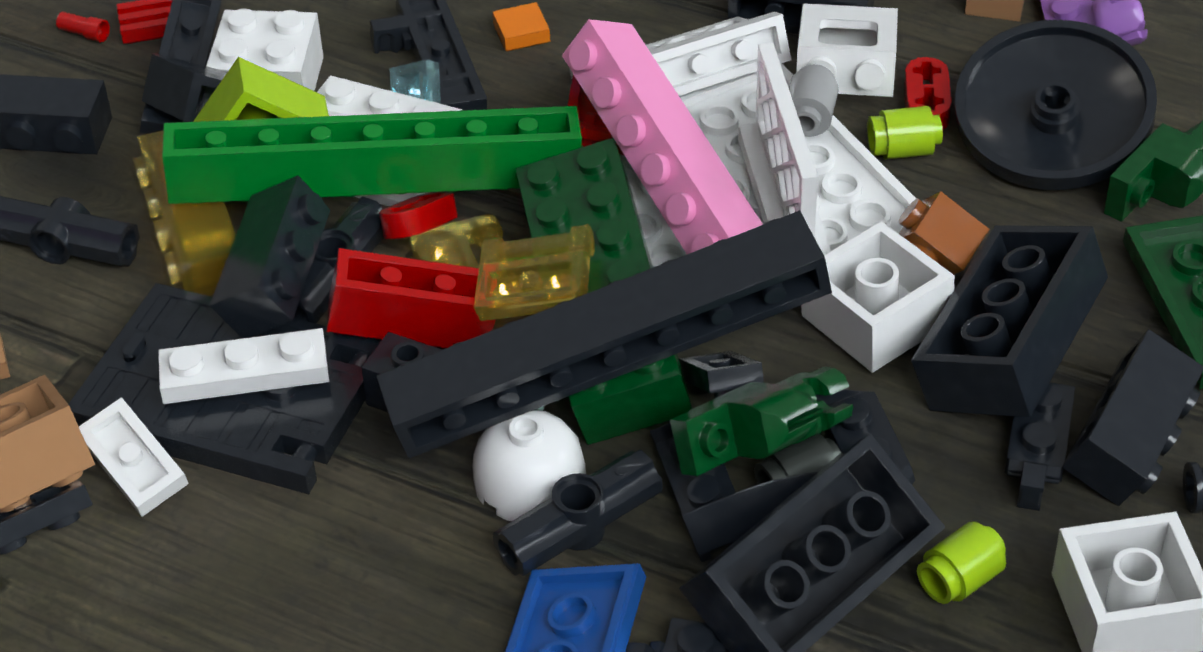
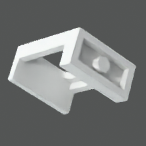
M803 4L796 73L807 65H821L833 73L838 84V94L893 97L898 9Z

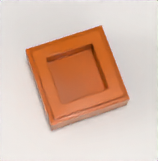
M537 2L492 11L493 25L505 51L550 42V29Z

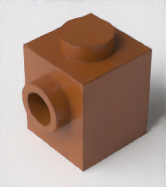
M941 191L923 201L919 198L915 199L905 209L898 221L903 226L899 232L902 237L953 275L966 268L990 230Z

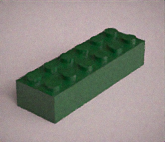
M614 138L515 168L548 309L563 301L572 300L605 287L614 281L623 280L653 268L629 179ZM677 354L569 396L572 410L587 445L660 424L692 410Z

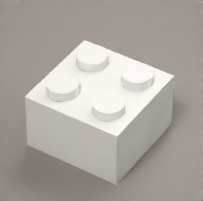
M224 10L206 66L228 72L236 59L241 57L315 91L323 61L318 15L315 12H298L295 10Z
M881 221L824 255L832 293L802 304V316L873 373L924 340L954 292L955 275Z
M1177 512L1060 529L1052 576L1082 652H1203V570Z

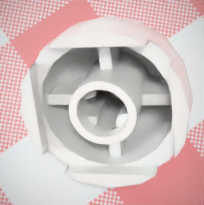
M538 410L529 411L487 428L478 439L472 464L477 498L483 505L485 500L489 505L495 507L496 515L507 521H514L551 499L554 484L562 477L570 474H586L585 461L576 434L562 419L548 412Z

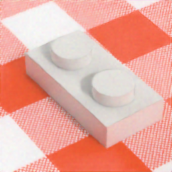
M122 397L79 426L92 456L141 517L189 484L183 471Z

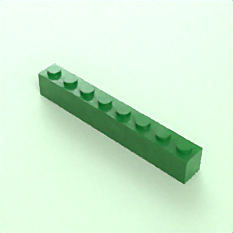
M577 106L164 123L162 158L169 204L249 201L251 195L297 175L320 197H353L357 195L457 192L490 189L506 190L520 188L515 168L581 148L582 136Z

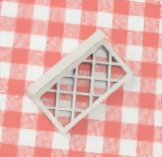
M771 12L749 20L737 16L646 45L679 96L756 72L758 44L773 42L780 64L791 60L783 14Z
M774 43L758 44L756 123L739 125L738 141L761 217L765 224L770 220L782 218L800 210L823 255H825L831 249L817 210L818 174Z

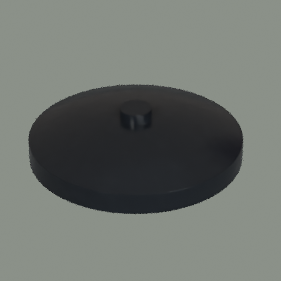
M1072 20L1035 21L1010 28L996 35L983 44L965 64L955 93L957 128L963 143L971 155L982 166L1000 178L1024 187L1042 190L1076 189L1109 178L1152 134L1157 106V90L1153 75L1138 51L1121 37L1108 30Z

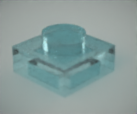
M422 60L390 68L391 91L441 104L439 62Z

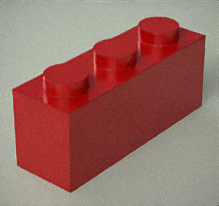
M339 248L329 294L326 332L383 339L388 332L433 347L449 348L453 344L467 341L493 330L499 309V271Z

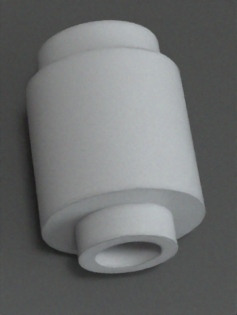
M812 64L804 66L793 75L789 84V91L804 136L811 137L824 133L830 127L839 89L833 73L821 65Z

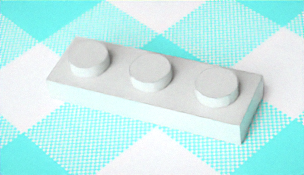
M323 328L159 349V381L163 404L329 382Z

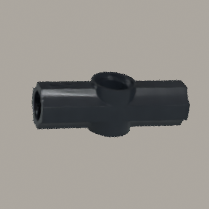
M3 196L0 197V240L30 246L31 250L46 262L63 264L72 255L129 267L137 255V245L140 239L137 224L91 215L84 205L68 197L56 198L50 206Z
M362 196L358 202L351 203L332 228L324 229L294 318L317 324L327 311L339 248L372 253L383 239L384 235L379 215L383 208L379 205L378 201Z
M641 449L636 452L629 451L591 475L578 473L564 476L554 484L551 499L493 532L494 546L499 552L503 564L515 576L518 574L524 576L567 549L577 551L595 547L602 541L606 525L662 492V478L657 473L653 460Z

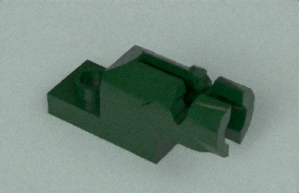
M1203 120L1185 133L1162 123L1110 176L1104 214L1122 222L1137 206L1140 208L1144 207L1150 197L1178 208H1184L1195 201L1203 193Z
M821 367L812 372L798 373L776 384L750 382L670 419L681 474L699 476L738 456L754 459L765 458L845 421L852 416L853 404L843 403L832 408L823 400H817L816 395L829 396L849 387L845 375L836 368Z

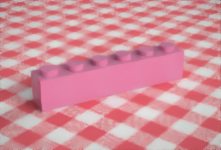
M588 19L562 54V57L686 254L763 225L633 25Z

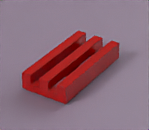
M138 0L116 4L123 44L163 38L173 0Z

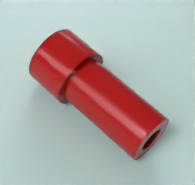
M60 12L56 19L58 29L83 35L89 40L102 43L109 36L110 25L104 19L96 17L87 18L67 12Z

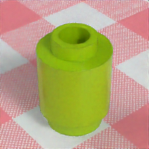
M929 106L881 110L879 116L868 117L867 136L869 149L873 156L883 155L885 160L933 155L935 145L941 144L943 139L941 118L939 115H932Z
M968 522L926 551L923 562L917 567L918 579L927 594L941 604H947L950 601H962L1005 569V544L1001 536L993 528L983 526L978 522Z

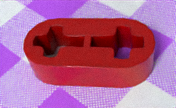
M920 57L911 60L905 70V108L932 106V115L940 116L943 130L949 125L952 103L948 67L941 60L931 57ZM923 80H929L930 84H923Z
M429 192L417 195L379 212L383 235L386 239L419 235L458 218L454 192Z

